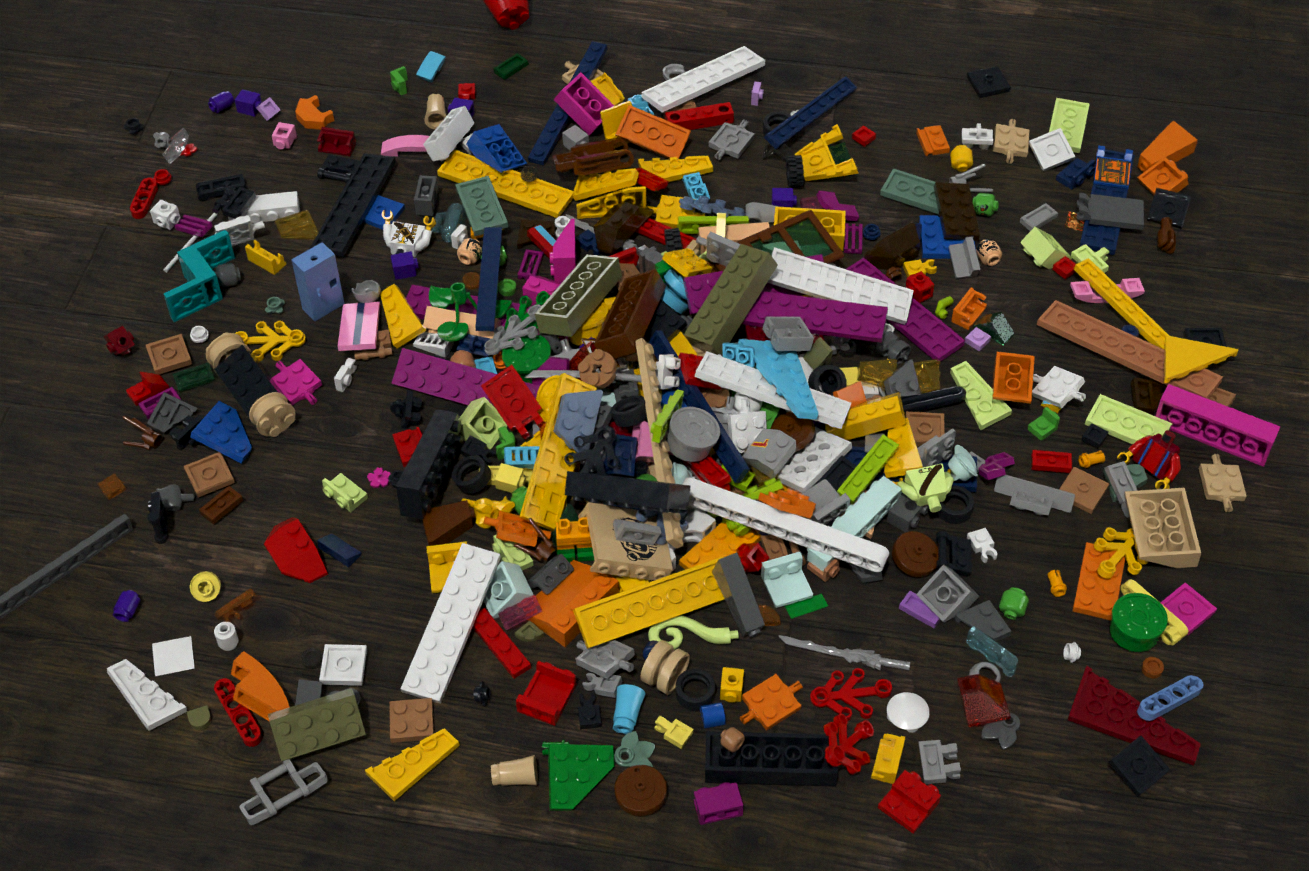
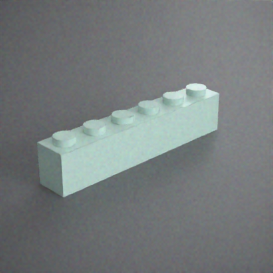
M885 476L878 481H874L870 489L866 493L863 492L854 505L848 506L845 514L837 517L831 527L863 538L899 499L902 493L901 487ZM807 548V561L823 572L835 559V557Z

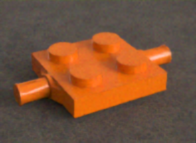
M499 511L497 519L486 516L484 518L483 524L494 526L497 530L496 538L502 541L520 543L523 546L535 547L537 538L541 537L529 521L519 518L520 515ZM542 530L546 537L550 539L551 531Z
M775 674L742 694V700L748 706L749 712L740 716L741 722L745 725L747 722L755 719L762 724L766 731L801 709V704L794 697V693L803 688L802 684L796 681L788 687Z

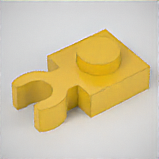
M921 259L903 263V269L907 278L920 271L925 275L926 273L934 274L937 271V266L931 267L934 265V259H929L925 263H922Z

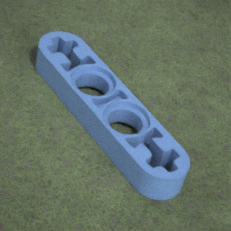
M1187 676L1143 699L1137 709V713L1144 720H1154L1197 697L1203 688V682L1196 676ZM1173 691L1180 692L1183 697L1176 696ZM1158 699H1164L1168 705L1161 704Z

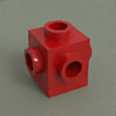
M920 271L907 278L905 288L914 290L912 297L921 303L933 297L934 283Z
M744 543L737 548V553L745 572L759 571L762 567V562L769 559V556L759 543Z

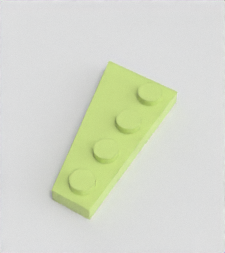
M967 361L951 368L950 374L956 385L966 390V398L964 400L980 430L1011 415L1012 409L1003 400L993 399V389Z

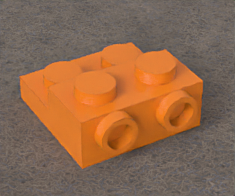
M1164 156L1137 178L1150 193L1155 195L1156 188L1178 193L1188 185L1189 177L1185 171H1180L1174 161H1169Z
M787 488V491L778 489L777 493L769 491L768 494L760 492L758 497L759 501L778 510L810 519L816 507V503L810 501L809 496Z

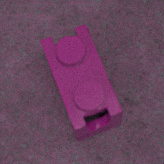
M737 782L731 784L722 783L717 787H703L698 791H694V805L700 825L743 816V803Z

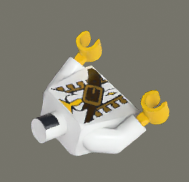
M383 210L382 217L385 220V224H383V238L387 247L391 249L392 254L412 251L413 257H416L418 252L428 247L432 235L431 228L436 225V220L433 217L429 224V217H424L423 222L426 227L394 221L390 224L394 215L390 210V216L386 218L385 211Z

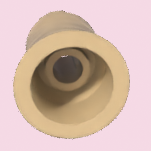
M431 94L428 97L424 121L429 128L436 129L447 115L442 95Z
M535 755L491 765L492 784L502 786H537L538 771Z

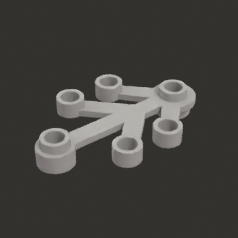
M537 304L530 307L527 312L529 316L522 322L518 315L511 316L508 319L507 330L503 326L497 327L494 330V337L484 345L486 354L496 355L501 349L513 347L515 350L521 349L524 346V342L520 337L526 335L529 338L536 337L539 332L535 326L527 329L523 328L533 320L536 321L535 313L541 306Z

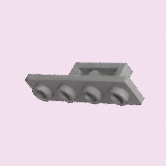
M1009 475L997 477L994 488L995 492L1012 496L1010 505L1020 510L1033 511L1038 515L1049 516L1051 508L1070 513L1075 499V494Z

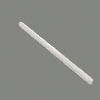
M213 213L207 221L212 222L218 214ZM194 235L182 249L191 246L199 236ZM178 254L164 268L165 272H168L179 259Z

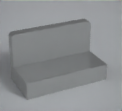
M966 237L961 244L950 245L949 252L955 278L961 279L977 276L980 266L973 237Z
M614 519L613 521L615 537L618 541L653 546L661 534L659 526Z

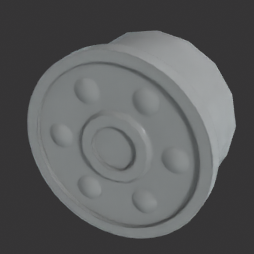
M696 407L680 408L673 413L670 419L666 441L669 444L670 451L676 457L690 462L701 461L708 456L711 448L717 443L720 436V427L716 419L703 409Z

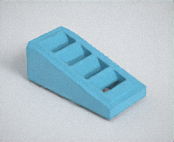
M540 446L505 447V464L518 468L533 469ZM512 453H515V461H512Z

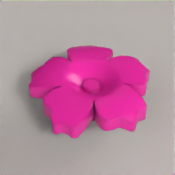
M377 467L373 471L374 474L368 473L367 478L370 486L373 488H379L380 485L382 487L388 485L390 472H383L382 468Z

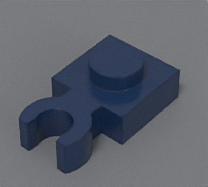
M587 229L576 237V244L587 252L592 250L594 255L600 256L593 232Z

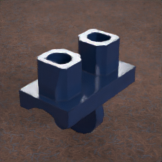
M467 334L464 338L460 339L456 350H465L473 355L490 357V355L486 354L484 347L490 338Z

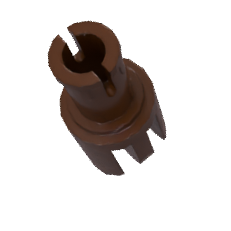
M1164 217L1161 219V229L1157 234V247L1165 251V253L1172 254L1176 248V233L1172 229V219Z

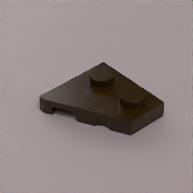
M521 219L517 249L523 248V245L532 242L533 245L535 244L527 236V230L540 224L554 238L556 230L555 221Z
M1133 377L1131 387L1134 408L1153 414L1167 385L1158 381Z

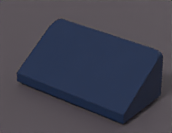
M329 534L317 540L319 549L348 568L362 555L360 551L334 534Z

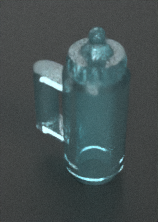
M453 203L448 207L447 212L436 214V225L432 228V231L435 233L441 232L442 239L446 243L452 242L451 234L462 224L465 214L463 206L459 203Z

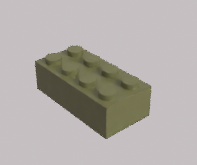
M352 688L268 714L281 761L366 735Z

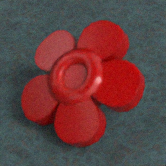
M192 143L184 144L179 147L178 155L190 156L197 151V147Z

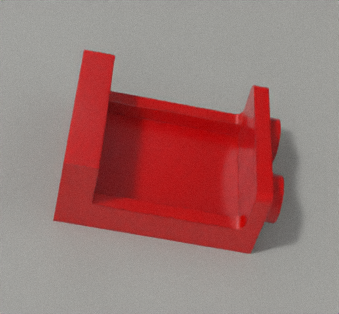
M538 661L536 672L523 695L519 694L516 699L517 712L556 726L577 686L576 675L570 670H562L554 667L551 663Z

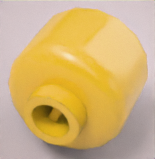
M959 145L951 151L952 168L959 172H965L973 165L972 150L967 146Z

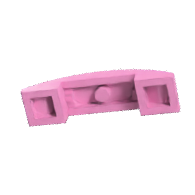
M405 135L388 139L382 142L381 155L398 156L399 152H427L423 144L430 136Z
M1139 278L1122 279L1120 284H1116L1130 298L1137 297L1145 292ZM1088 281L1070 283L1075 298L1090 303H1108L1090 286Z

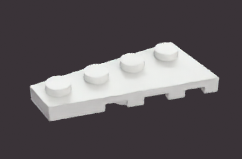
M127 659L107 668L108 675L148 731L187 712L185 705L175 701L170 693H165L156 682L146 678L145 674Z

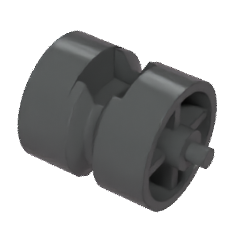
M888 331L883 334L882 343L877 342L876 350L882 355L888 356V359L893 364L900 365L908 359L911 346L903 340L898 341V336L892 331Z

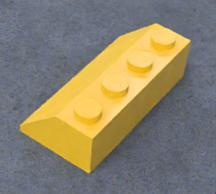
M900 392L869 400L850 408L842 429L825 424L826 432L845 440H851L906 424Z

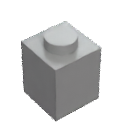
M576 125L562 133L563 145L570 151L571 147L575 145L589 143V135Z

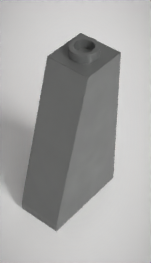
M736 552L719 559L712 573L742 637L749 635L752 638L761 633L760 630H762L765 623L739 555Z

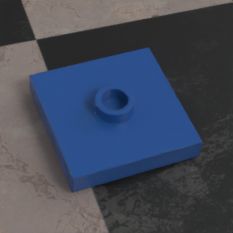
M378 195L363 223L383 230V224H385V220L382 217L383 210L385 211L386 218L390 216V210L393 213V220L390 221V224H392L404 211L405 205Z

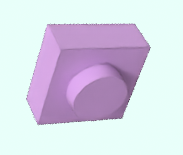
M754 82L751 105L758 106L759 99L763 98L764 90L761 89V82Z
M270 97L256 107L266 121L280 111L279 107Z
M976 327L965 337V343L980 351L990 342L991 336Z

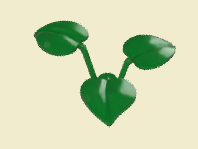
M454 283L450 288H438L432 285L430 287L429 301L431 306L444 309L455 302L456 321L445 322L438 327L437 334L442 340L458 341L467 335L469 331L468 325L466 323H459V305L464 304L467 298L477 310V304L470 296V292H466L463 283ZM497 300L495 318H501L506 314L512 304L511 300Z

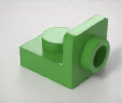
M1046 407L1043 409L1042 415L1028 425V430L1042 441L1057 430L1060 417Z

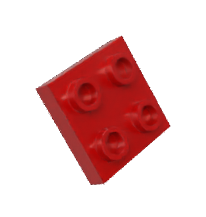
M687 353L679 354L678 358L681 359L680 367L686 384L717 390L721 389L719 385L695 377L696 370L703 356Z

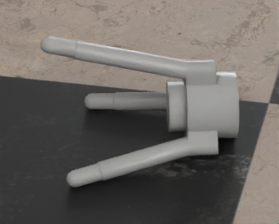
M985 164L950 177L949 183L966 184V179L976 176V173L973 172L984 168ZM970 188V191L993 192V189Z

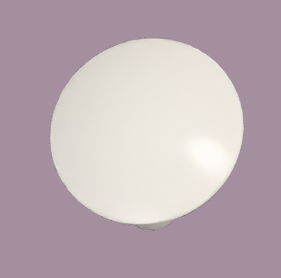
M909 692L899 693L888 702L887 719L898 728L908 732H916L929 718L928 704L917 694Z

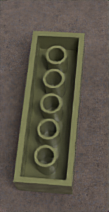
M740 244L683 334L694 347L716 355L723 354V343H730L778 266L770 253Z
M586 254L535 313L539 333L572 337L622 277L619 259L617 257Z

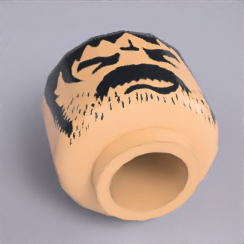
M472 238L465 239L457 249L459 260L466 265L475 264L482 255V245L480 242Z
M983 240L977 246L976 253L983 265L994 266L1000 261L1002 251L995 240Z

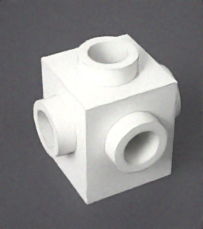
M160 200L150 210L153 223L169 230L181 219L178 207L163 200Z

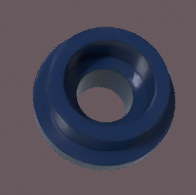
M868 224L863 229V236L868 240L878 239L880 237V229L875 224Z

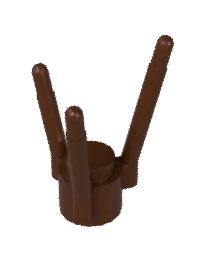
M122 417L128 423L144 432L142 435L144 443L123 441L124 445L150 450L151 447L157 448L161 444L163 437L161 434L146 427L144 423L136 418Z
M529 518V522L544 542L540 543L537 541L536 552L517 543L514 544V547L534 556L539 561L543 559L545 562H548L555 556L557 550L552 547L554 544L546 537L534 520Z

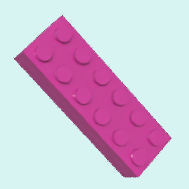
M1168 384L1160 400L1155 416L1172 423L1170 430L1263 467L1280 429V426L1170 384Z

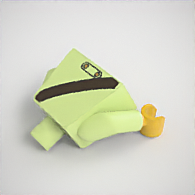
M937 464L906 471L905 482H903V478H899V482H892L901 487V492L912 501H915L918 506L928 505L930 512H938L942 509L940 502H943L946 494L950 493L954 479L951 476L950 469L944 472L943 464Z

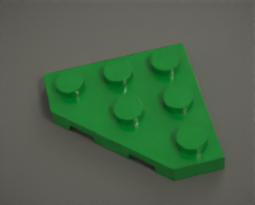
M548 745L549 811H572L603 777L609 773L614 767L613 745Z

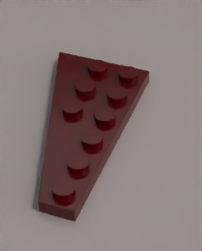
M1086 665L1068 721L1129 743L1142 736L1155 752L1194 766L1201 745L1198 741L1179 728L1175 729L1167 724L1166 719L1161 716L1151 721L1142 719L1137 713L1141 702L1122 689L1118 690L1109 684V680L1103 676L1099 677L1092 672L1093 669Z

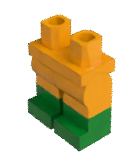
M581 517L578 521L572 522L568 519H560L556 523L557 555L562 553L568 562L575 560L574 545H577L578 562L595 561L587 517Z

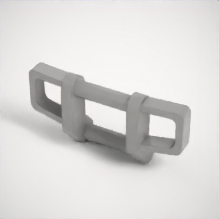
M290 759L282 761L283 764L259 778L254 777L249 780L257 795L239 806L247 822L250 825H254L277 814V810L302 796H308L327 783V776L320 765L314 762L297 772ZM288 772L298 789L272 803L261 786ZM318 772L320 776L308 785L302 780ZM260 803L265 807L264 810L254 815L247 813L248 810Z

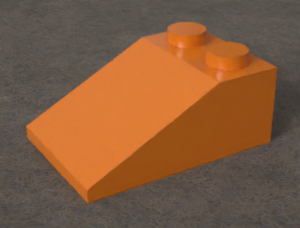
M1006 352L996 353L993 372V399L1031 404L1035 356Z

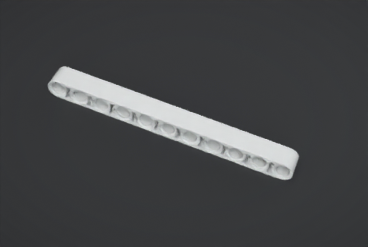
M689 477L682 484L691 486L690 506L862 568L880 572L889 556V550L882 545L801 516L778 510L770 505Z

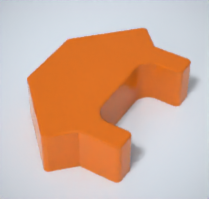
M316 95L308 99L300 98L295 111L297 120L307 129L321 130L322 127H326L327 124L334 121V116L331 110L322 113L317 109L320 104L319 98Z

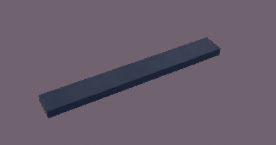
M846 76L767 133L764 138L775 149L779 148L854 92L857 87Z
M484 227L476 331H494L502 227Z

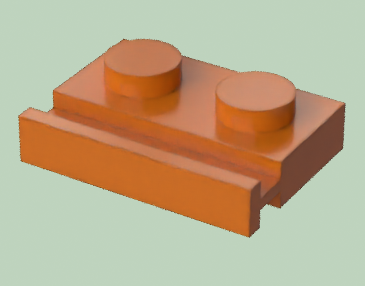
M940 125L924 127L922 130L917 128L916 134L925 156H928V154L949 153L950 147Z

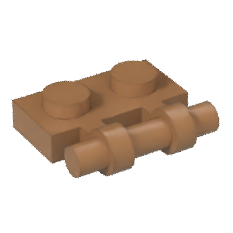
M389 330L377 332L376 349L354 350L355 360L363 359V361H367L369 358H385V356L392 355Z

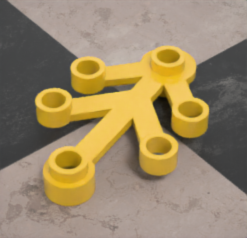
M264 321L256 324V330L258 333H264L267 336L248 337L244 331L235 333L243 339L245 345L265 344L252 352L258 361H262L264 354L279 343L284 344L271 351V357L274 361L281 360L283 353L292 346H301L306 341L305 334L301 330H291L283 321L275 322L274 328L277 333H284L286 336H279Z
M1108 527L1103 533L1104 538H1097L1094 543V548L1097 551H1116L1109 560L1102 561L1097 569L1098 574L1103 578L1109 579L1116 571V564L1124 555L1128 563V571L1133 575L1139 574L1142 569L1141 564L1149 562L1139 559V555L1137 556L1139 562L1135 560L1131 548L1135 547L1137 551V546L1132 528L1128 529L1127 532H1117L1115 529ZM1114 539L1126 541L1125 543L1107 542L1106 540L1113 541Z

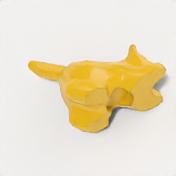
M507 496L501 501L488 498H480L476 501L465 498L461 500H467L469 507L474 508L475 523L481 528L491 527L490 525L483 524L485 516L497 519L499 511L511 513L515 507V503L509 501Z

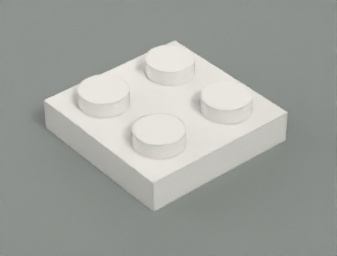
M1061 128L1029 140V145L1043 172L1075 159V155Z
M325 644L319 678L322 685L362 686L367 646Z

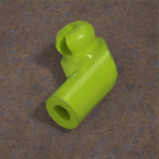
M951 296L938 301L935 310L937 317L941 319L947 317L948 311L945 308L954 302Z

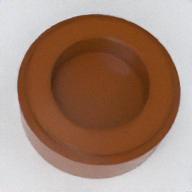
M1148 657L1143 661L1141 670L1146 677L1155 679L1162 675L1164 664L1156 657Z

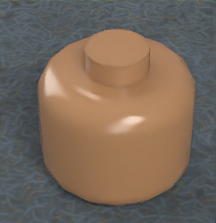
M731 727L721 733L720 743L730 752H736L744 743L745 736L736 728Z

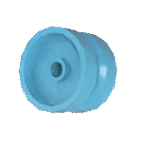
M669 269L664 275L666 287L661 299L676 312L683 315L689 308L686 301L683 277Z

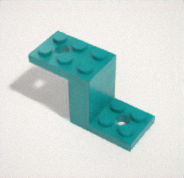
M226 229L177 252L183 275L188 282L164 293L168 311L173 322L223 299L217 276L212 269L235 259L230 236Z

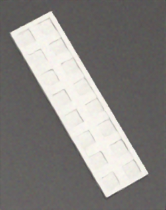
M743 46L643 91L642 98L659 111L664 112L765 66V60Z
M774 247L771 256L778 266L767 283L820 299L888 307V320L904 325L907 322L914 290Z
M706 351L696 370L695 377L719 385L722 388L736 391L739 394L753 397L758 401H764L775 407L792 411L786 404L787 400L784 396L778 395L775 385H770L758 369ZM810 388L819 413L817 420H812L842 429L851 402Z
M462 543L401 686L403 693L420 698H432L433 702L441 704L501 559L499 553Z

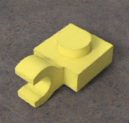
M659 716L655 721L656 726L654 729L665 733L664 739L680 749L685 746L694 729L677 719L671 723L664 717Z

